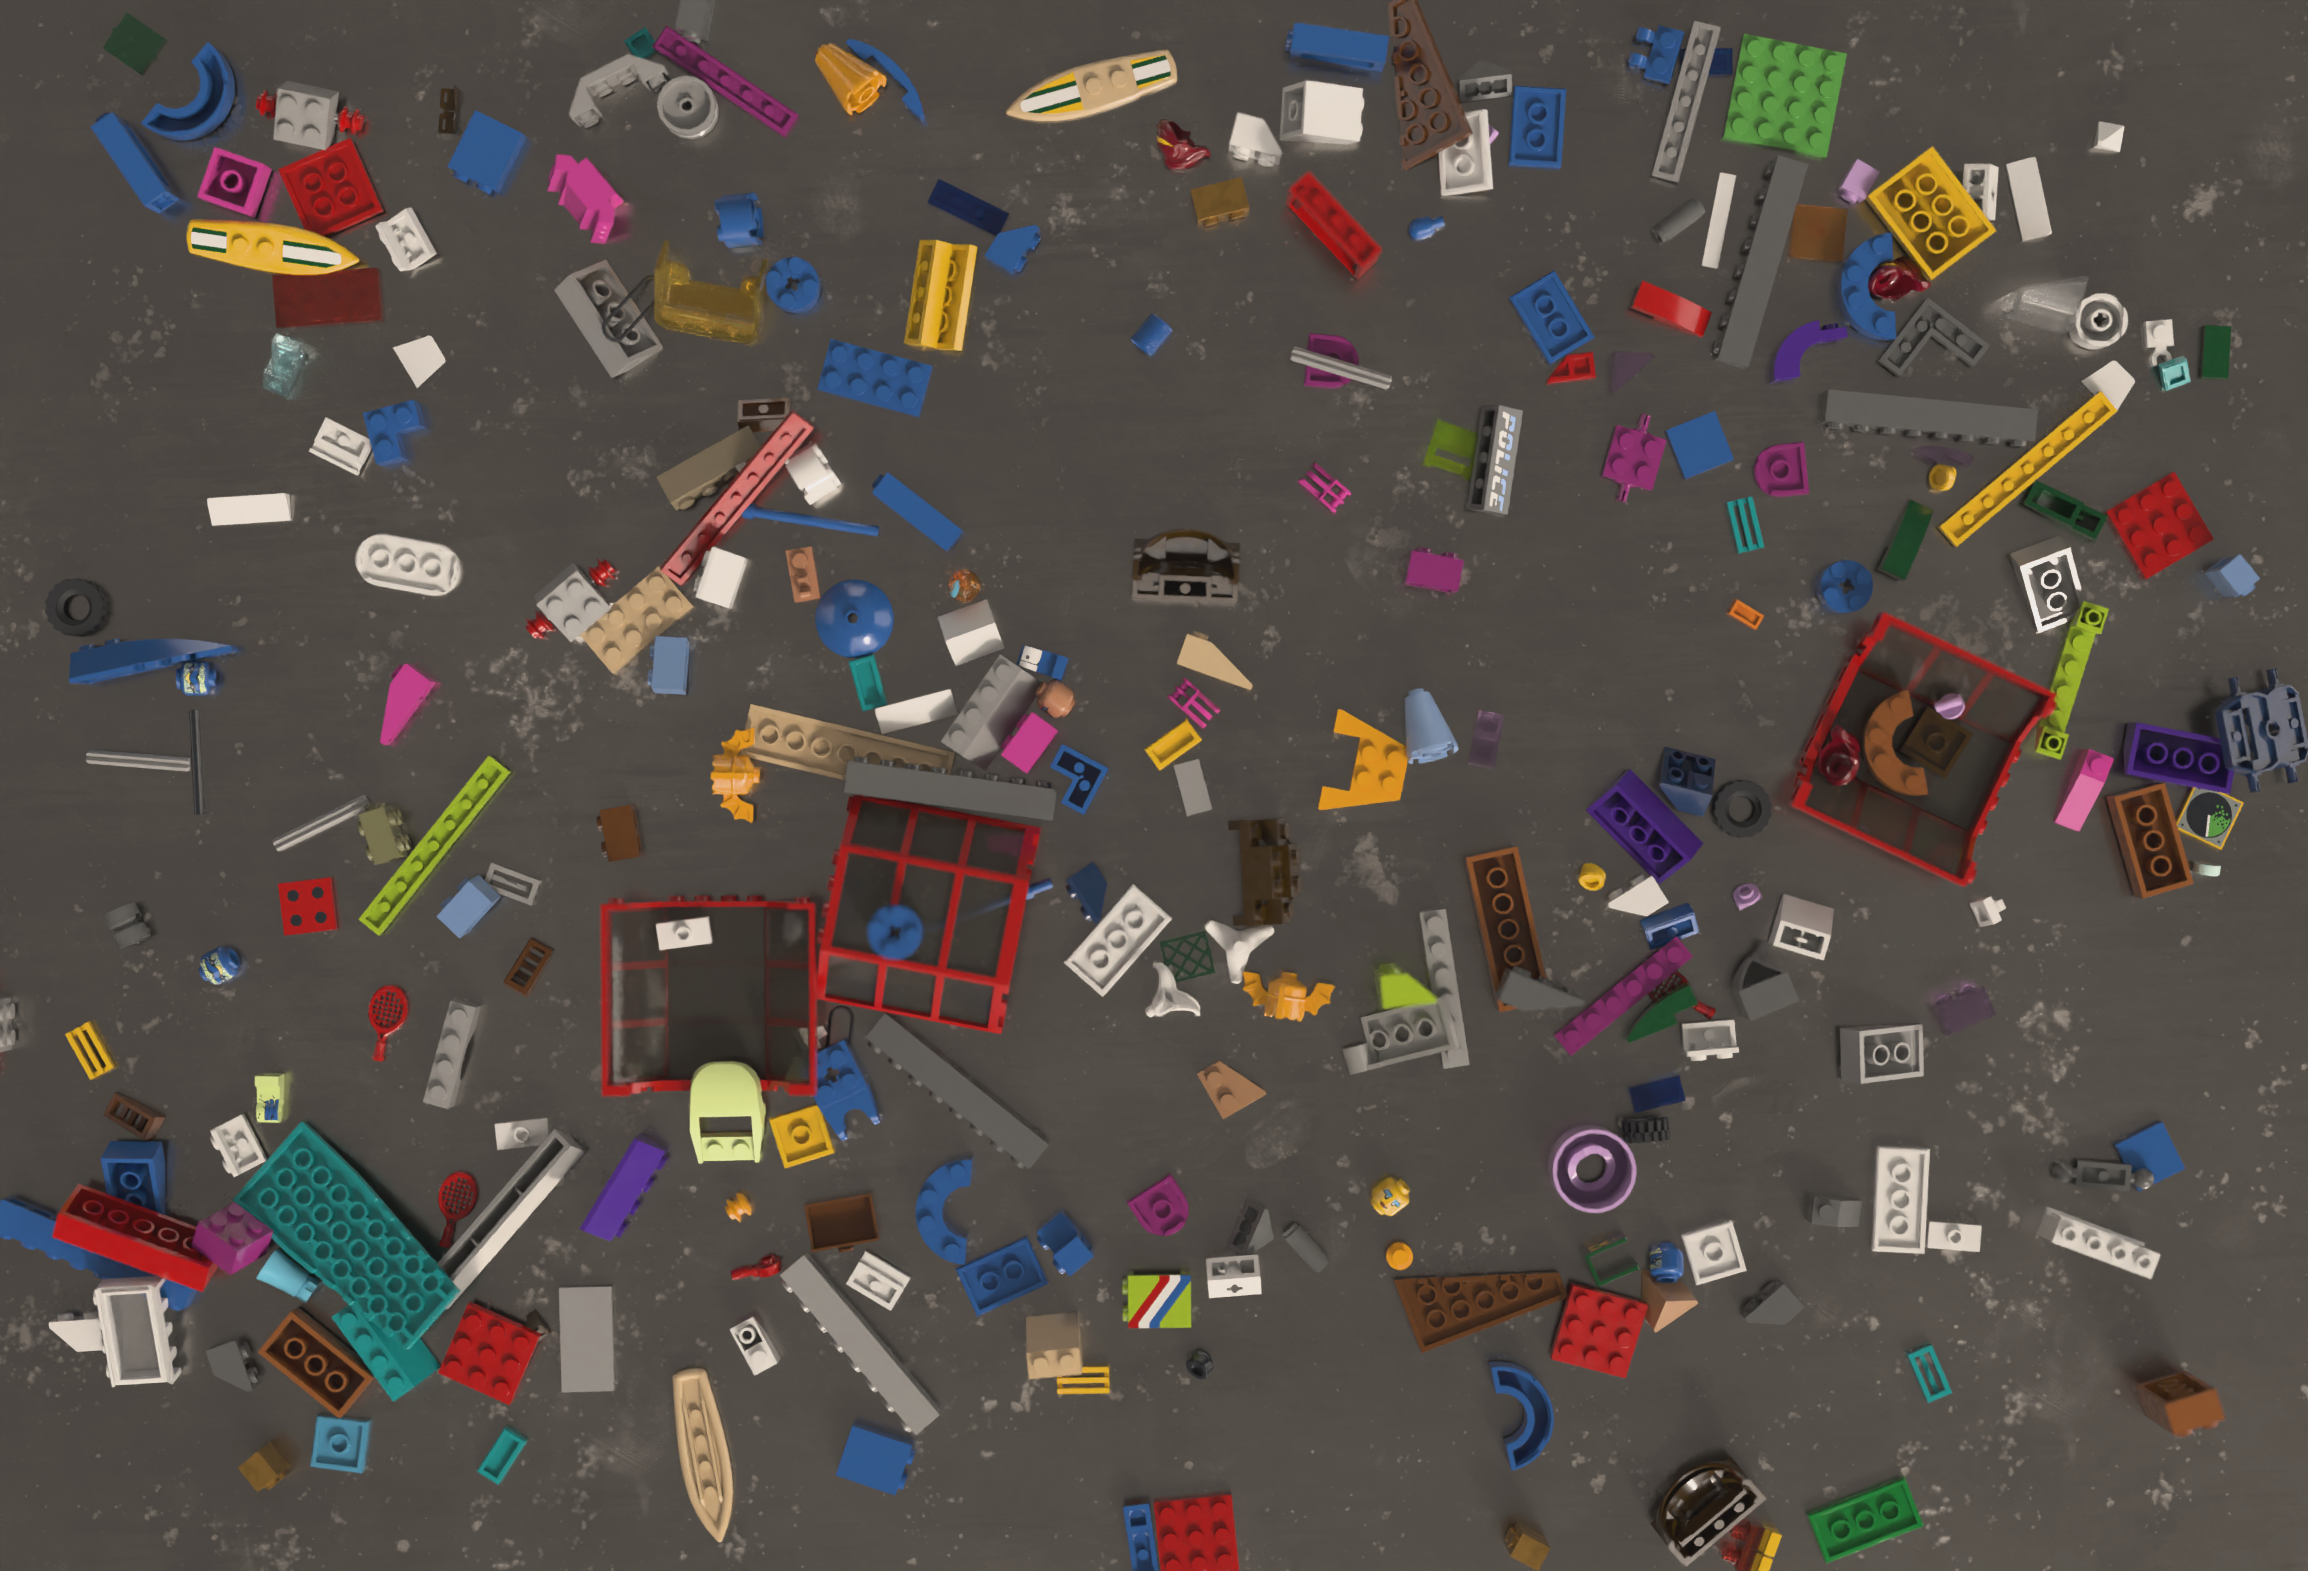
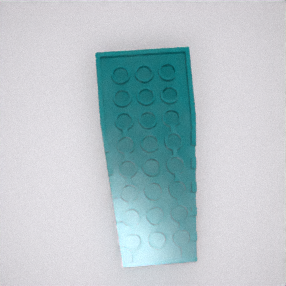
M304 1121L299 1123L233 1198L235 1203L273 1230L271 1238L288 1255L310 1273H314L322 1279V1283L339 1293L344 1301L356 1307L367 1320L373 1321L379 1326L384 1334L401 1344L404 1350L410 1349L460 1293L457 1285L363 1177Z

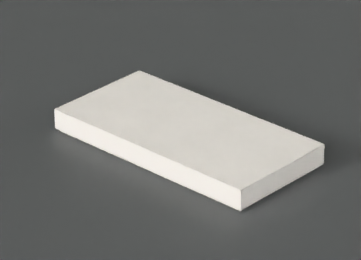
M1132 884L1064 963L1103 997L1172 918Z
M1876 1146L1871 1251L1925 1254L1930 1149Z

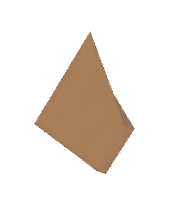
M1642 1268L1641 1301L1648 1304L1644 1318L1655 1333L1698 1304V1301L1684 1283L1678 1281L1670 1284L1659 1283L1656 1281V1278L1651 1276L1649 1270Z

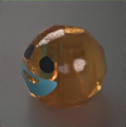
M970 570L956 571L949 579L948 591L952 598L959 602H969L980 592L981 582L977 574Z

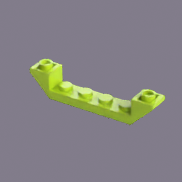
M2082 601L2068 626L2048 689L2057 694L2055 698L2057 705L2050 716L2047 715L2046 718H2039L2035 741V752L2059 760L2062 759L2069 734L2065 733L2066 726L2095 635L2102 633L2109 611L2108 608Z

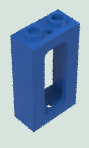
M1294 23L1293 30L1288 29L1285 50L1290 51L1289 59L1382 72L1386 62L1389 36Z
M113 112L100 115L91 128L143 205L159 214L180 200L128 121Z

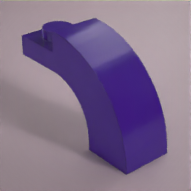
M1819 320L1794 330L1784 338L1774 353L1770 367V383L1801 377L1800 361L1806 349L1814 344L1844 340L1848 337L1847 327L1839 328L1838 323L1822 326L1823 330L1820 331Z

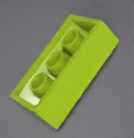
M1395 963L1380 964L1379 969L1374 970L1376 999L1383 1008L1437 1003L1436 997L1395 965Z

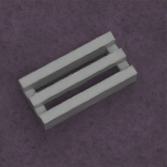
M494 862L490 864L485 881L497 893L528 905H533L534 898L542 880ZM495 870L532 883L533 887L530 888L493 873ZM491 879L528 892L530 895L527 898L490 884Z

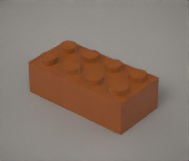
M2155 782L2107 796L2106 799L2134 897L2147 898L2194 884L2165 782Z
M299 1307L287 1315L258 1351L261 1356L339 1419L347 1413L375 1378L361 1357Z
M2187 1371L2136 1386L2145 1416L2171 1434L2177 1435V1437L2190 1435L2193 1433V1429L2200 1427L2203 1429L2213 1428L2218 1425L2219 1421L2225 1420L2216 1389Z

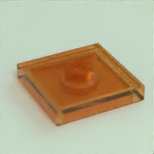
M1797 204L1792 221L1789 258L1843 262L1848 209Z

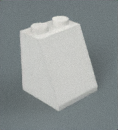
M1307 80L1283 87L1280 140L1331 144L1359 142L1363 131L1361 123V111L1364 107L1363 88Z

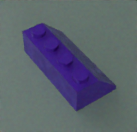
M2128 722L2123 746L2125 774L2230 794L2234 772L2225 768L2220 738L2138 722Z
M1631 769L1614 781L1586 809L1649 875L1653 876L1658 884H1661L1689 862L1704 844Z
M643 1133L636 1136L579 1229L608 1241L613 1240L615 1236L620 1238L628 1225L624 1222L629 1213L634 1215L641 1204L638 1200L639 1196L643 1191L647 1193L655 1181V1179L651 1178L656 1169L661 1171L669 1157L665 1156L668 1148Z

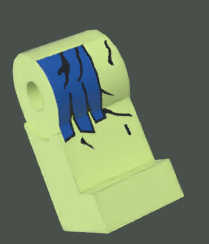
M260 1073L255 1076V1086H257L256 1117L258 1122H281L285 1074Z

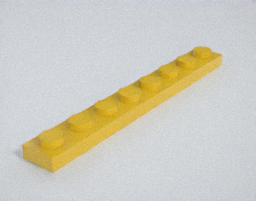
M2101 391L2097 392L1938 528L1952 545L1957 547L2114 415L2117 409Z

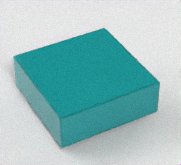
M646 27L624 40L633 56L647 60L658 53L652 48L655 41Z
M2184 356L2158 364L2162 388L2166 391L2191 382L2187 359Z

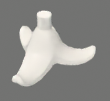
M1209 920L1205 924L1206 931L1226 952L1230 981L1234 984L1241 982L1242 973L1245 971L1250 953L1274 933L1272 925H1260L1237 930L1214 920Z
M1153 963V968L1159 974V986L1152 1004L1145 1009L1146 1014L1149 1017H1153L1154 1015L1162 1016L1170 1011L1187 1010L1194 1012L1195 1016H1200L1198 1001L1188 993L1176 988V982L1171 970L1163 963Z

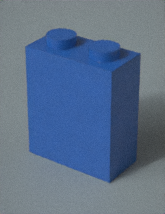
M475 110L447 167L454 171L453 177L465 183L470 179L477 183V189L487 194H491L492 191L500 194L527 137L523 133Z
M854 1421L836 1476L896 1495L898 1488L902 1490L904 1488L908 1474L903 1473L906 1463L912 1464L916 1452L915 1449L911 1448L914 1441Z

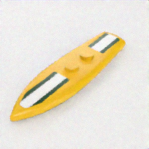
M191 219L186 232L188 251L192 254L273 273L289 275L326 274L345 269L359 262L357 256L335 241L315 232L292 226L250 221Z

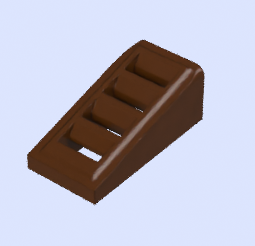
M530 937L504 979V985L527 998L551 957L553 950ZM531 948L543 954L542 959L530 953ZM526 957L537 963V967L535 968L524 962ZM522 967L531 972V977L520 972V968ZM515 977L527 982L526 985L523 986L514 981Z
M114 1092L103 1116L144 1141L155 1139L165 1117L118 1092ZM122 1103L124 1104V1106L118 1116L116 1115V1112L120 1104ZM130 1109H132V1113L130 1114L128 1120H126L125 1118L127 1117ZM139 1115H142L138 1125H135Z

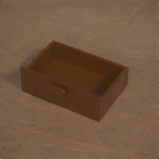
M873 1191L804 1204L811 1252L838 1248L839 1252L854 1250V1245L879 1241L881 1238Z

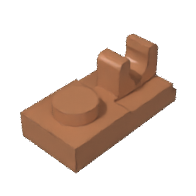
M812 546L787 550L786 557L795 603L821 599Z

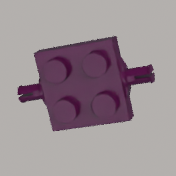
M1640 414L1637 428L1629 429L1615 425L1601 476L1612 479L1620 484L1616 497L1618 501L1627 502L1630 488L1639 487L1649 491L1653 489L1667 440L1647 432L1651 418L1649 415Z

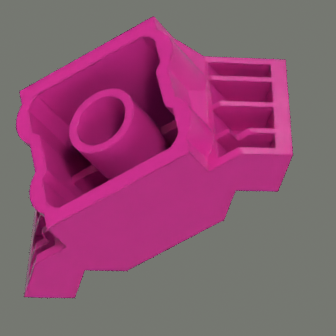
M556 154L550 174L548 175L547 191L560 192L558 205H564L578 222L579 229L591 230L590 243L605 244L614 223L615 209L624 201L587 157L577 163L572 156Z

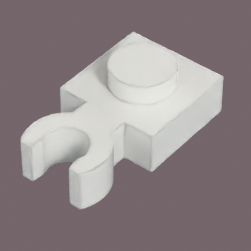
M2172 319L2143 322L2145 349L2153 348V353L2149 357L2150 366L2157 365V357L2159 355L2164 358V362L2172 360L2171 354L2166 348L2174 346Z

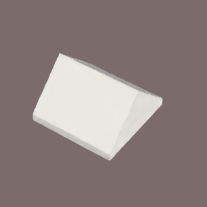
M987 599L938 617L945 642L955 666L1005 649Z

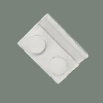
M325 418L309 452L355 475H359V471L362 465H364L372 447L369 438L329 418Z
M866 1250L846 1284L891 1311L911 1277Z

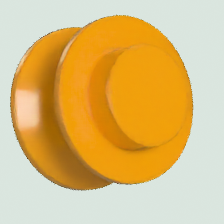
M736 1193L737 1199L733 1202L726 1199L728 1205L725 1206V1210L732 1220L736 1218L740 1222L743 1213L751 1215L752 1207L745 1195Z
M1396 1242L1388 1247L1386 1259L1392 1268L1404 1270L1411 1265L1413 1254L1408 1245Z

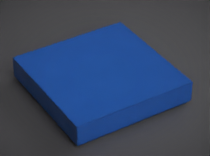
M1715 411L1665 431L1684 480L1734 460Z
M2162 1121L2113 1144L2122 1163L2132 1165L2131 1172H2135L2140 1168L2149 1169L2154 1175L2153 1184L2185 1169ZM2133 1183L2134 1188H2135L2136 1191L2139 1192V1191L2143 1190V1189H2140V1188H2138L2137 1186H2135V1184Z

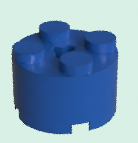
M755 192L724 195L721 199H715V211L717 215H720L721 224L717 226L719 241H724L729 249L762 244V241L758 238L764 236L763 216L761 208H756L754 201L759 200Z
M788 257L781 259L771 267L766 276V288L769 297L777 307L790 313H803L810 310L817 303L821 293V280L810 263L799 257ZM792 280L799 282L796 291L792 288L788 289L790 287L789 282Z
M1842 560L1826 566L1818 574L1815 582V592L1822 606L1828 611L1837 614L1855 612L1862 609L1872 596V575L1870 571L1856 561ZM1846 581V586L1849 587V590L1842 593L1843 588L1839 587V584Z
M889 905L884 907L873 916L869 923V942L872 948L882 957L887 959L905 958L912 954L922 941V920L913 909L907 906ZM891 925L895 928L899 926L902 928L903 931L899 933L900 939L897 936H890L889 933L892 931Z

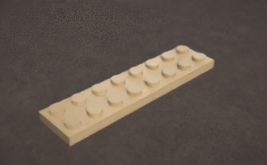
M753 704L750 705L744 731L752 727L755 728V743L739 752V755H747L749 758L844 780L846 761H853V756L869 758V763L879 764V760L895 761V767L905 768L906 763L921 765V770L931 771L932 767L946 768L947 774H951L955 752Z

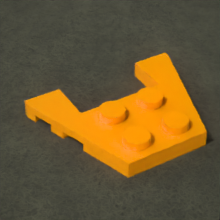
M1337 709L1333 732L1359 737L1360 739L1349 791L1322 786L1318 809L1325 810L1400 800L1408 763L1406 746L1349 713Z

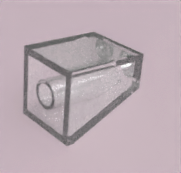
M2081 276L2020 286L2003 296L2000 304V310L2003 311L2001 318L2061 335L2075 329L2089 277Z

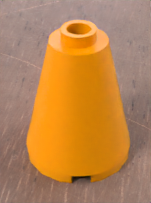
M834 43L821 45L815 53V63L844 110L850 115H853L852 111L854 110L857 113H861L871 106L880 95L877 92L880 85L883 87L886 85V77L882 72Z

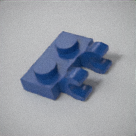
M1660 25L1658 26L1657 33L1638 27L1635 37L1637 38L1636 41L1653 46L1649 58L1631 52L1628 60L1629 66L1645 70L1644 78L1670 84L1685 32Z

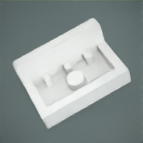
M405 208L390 220L379 222L375 225L381 241L386 245L391 254L394 265L400 271L416 269L437 254L412 208Z
M1734 1019L1681 1023L1683 1055L1690 1057L1691 1061L1706 1060V1055L1717 1054L1718 1059L1732 1058V1053L1739 1052V1047L1736 1045Z
M245 1114L210 1130L212 1134L210 1140L214 1148L220 1150L224 1158L222 1160L223 1166L229 1174L232 1173L233 1177L268 1160Z

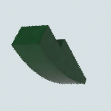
M2037 480L2024 502V505L2093 542L2096 541L2108 518L2107 515L2084 505V502Z
M1909 499L1877 570L1900 581L1906 580L1934 510Z
M1690 981L1675 987L1650 1005L1628 1031V1043L1678 1024L1676 1013L1698 1005V999Z

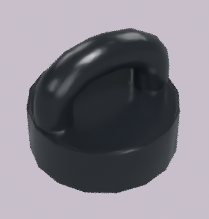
M1197 1350L1187 1360L1186 1367L1195 1378L1206 1379L1212 1372L1214 1363L1206 1351Z

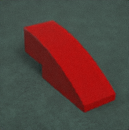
M1645 281L1639 284L1630 307L1653 316V319L1699 337H1703L1712 312Z

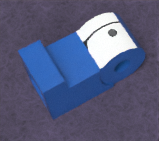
M1022 645L1016 665L1062 681L1069 658Z

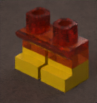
M1749 1520L1747 1524L1739 1522L1730 1530L1731 1537L1740 1539L1739 1546L1735 1548L1726 1544L1721 1554L1722 1559L1732 1564L1737 1571H1769L1773 1562L1771 1557L1775 1556L1782 1534L1777 1529Z

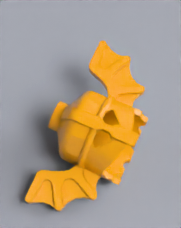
M754 727L746 731L735 730L734 736L730 740L721 743L724 748V754L713 755L714 761L712 766L714 770L711 772V779L714 781L712 784V794H723L724 796L720 806L729 809L733 813L735 820L745 819L750 823L754 821V806L741 800L738 795L748 794L752 785L760 782V768L754 767L747 755H738L740 750L754 745Z
M1282 972L1280 978L1269 982L1267 991L1263 986L1259 973H1242L1245 979L1243 991L1248 992L1252 996L1253 1006L1265 1005L1264 1016L1272 1017L1274 1015L1276 1019L1287 1017L1289 1020L1296 1018L1297 1021H1302L1305 1011L1310 1012L1312 1015H1317L1318 1009L1322 1005L1331 1003L1330 995L1335 988V985L1318 983L1312 994L1306 997L1307 988L1297 980L1298 974Z

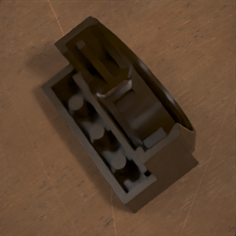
M1730 1456L1725 1461H1714L1699 1465L1681 1475L1665 1493L1658 1508L1656 1519L1650 1524L1678 1560L1687 1567L1763 1503L1766 1498ZM1713 1475H1716L1718 1479L1724 1484L1723 1487L1713 1477ZM1720 1493V1495L1717 1498H1715L1710 1504H1708L1692 1519L1688 1520L1700 1505H1702L1711 1497ZM1671 1509H1673V1511L1679 1516V1518L1683 1522H1679V1520L1672 1514Z

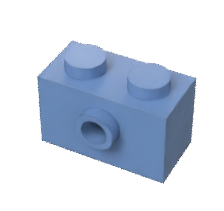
M2241 554L2225 556L2205 572L2206 576L2223 597L2234 596L2236 598L2240 595L2244 597L2256 588L2254 583L2260 579Z
M655 636V644L650 645V660H653V670H648V685H652L651 688L654 693L686 695L690 643L687 638Z
M479 875L471 880L468 877L465 878L457 886L456 889L459 892L455 897L449 896L440 905L443 910L437 915V918L458 938L470 932L501 897Z

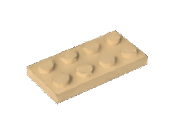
M658 566L613 604L607 613L580 634V636L612 674H615L655 640V636H660L694 606L675 583L660 571V566Z

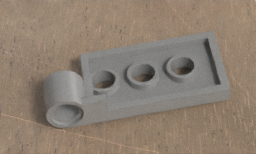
M1446 996L1436 998L1437 1003L1403 1006L1361 1017L1367 1043L1342 1049L1348 1074L1352 1075L1460 1047ZM1424 1021H1428L1432 1025V1033L1430 1035L1425 1034L1422 1029ZM1401 1027H1405L1409 1032L1407 1041L1399 1036V1029ZM1378 1032L1382 1033L1386 1038L1384 1046H1380L1376 1042Z

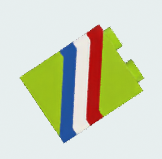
M1180 1271V1274L1133 1275V1272H1128V1279H1123V1295H1128V1305H1123V1321H1128V1328H1191L1190 1271Z

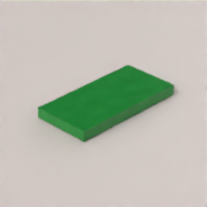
M1904 1476L1806 1513L1826 1564L1924 1526Z

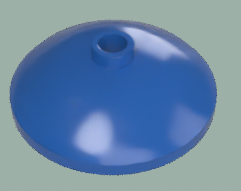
M845 580L833 585L823 594L816 608L815 625L820 639L831 651L843 657L862 658L875 653L887 642L893 630L894 613L889 599L877 586L863 580ZM852 613L858 616V620L855 623H850L848 620L849 615Z

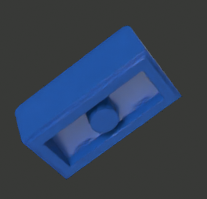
M1689 903L1640 920L1650 950L1666 945L1676 936L1681 940L1700 933L1694 911Z

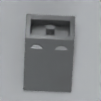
M1514 966L1512 970L1505 969L1494 995L1497 1000L1523 1011L1580 1006L1585 1003L1584 1000L1579 998L1581 993L1565 986L1561 990L1556 989V983L1541 976H1538L1537 980L1530 978L1532 973L1517 966Z

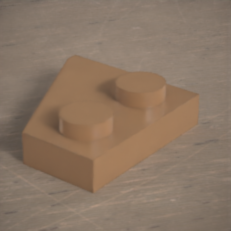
M1220 1060L1197 1073L1223 1119L1266 1095L1264 1089L1252 1083Z

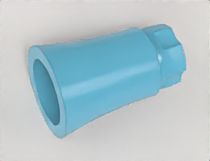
M278 1248L275 1249L256 1277V1279L284 1291L293 1298L296 1296L305 1303L319 1284L317 1279L309 1276V1272L290 1260Z

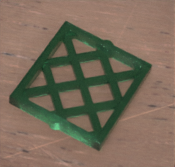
M1206 931L1160 942L1164 959L1163 964L1167 967L1171 964L1178 968L1174 975L1175 982L1216 973ZM1198 936L1194 944L1186 940ZM1201 938L1205 939L1207 947L1205 951L1197 946ZM1180 941L1176 948L1168 944ZM1183 942L1192 947L1187 955L1179 950ZM1165 947L1174 951L1170 959L1166 958ZM1194 949L1203 953L1199 961L1190 957ZM1177 953L1185 957L1181 966L1172 961ZM1205 956H1208L1210 959V968L1201 964ZM1188 960L1196 964L1192 972L1183 968ZM1198 967L1206 970V972L1195 974ZM1181 971L1189 975L1177 978Z

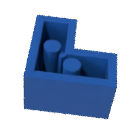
M413 399L363 413L376 464L386 466L408 460L401 434L426 428L420 402Z
M1064 744L1061 745L1050 765V768L1073 779L1061 803L1085 815L1109 768Z
M1062 1209L1037 1229V1234L1039 1235L1036 1238L1045 1250L1051 1249L1054 1257L1052 1263L1061 1274L1066 1272L1070 1277L1094 1257L1095 1249Z

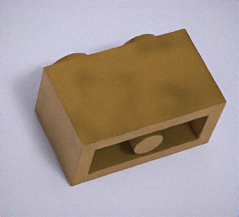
M1242 177L1190 190L1198 224L1204 223V226H1211L1219 223L1220 218L1228 216L1230 220L1239 219L1245 216L1244 212L1249 211Z
M270 1441L240 1465L238 1469L253 1488L259 1492L264 1487L267 1490L271 1489L286 1476L284 1470L290 1465Z
M1517 1522L1514 1528H1509L1504 1538L1510 1557L1539 1571L1550 1550V1546L1543 1535Z

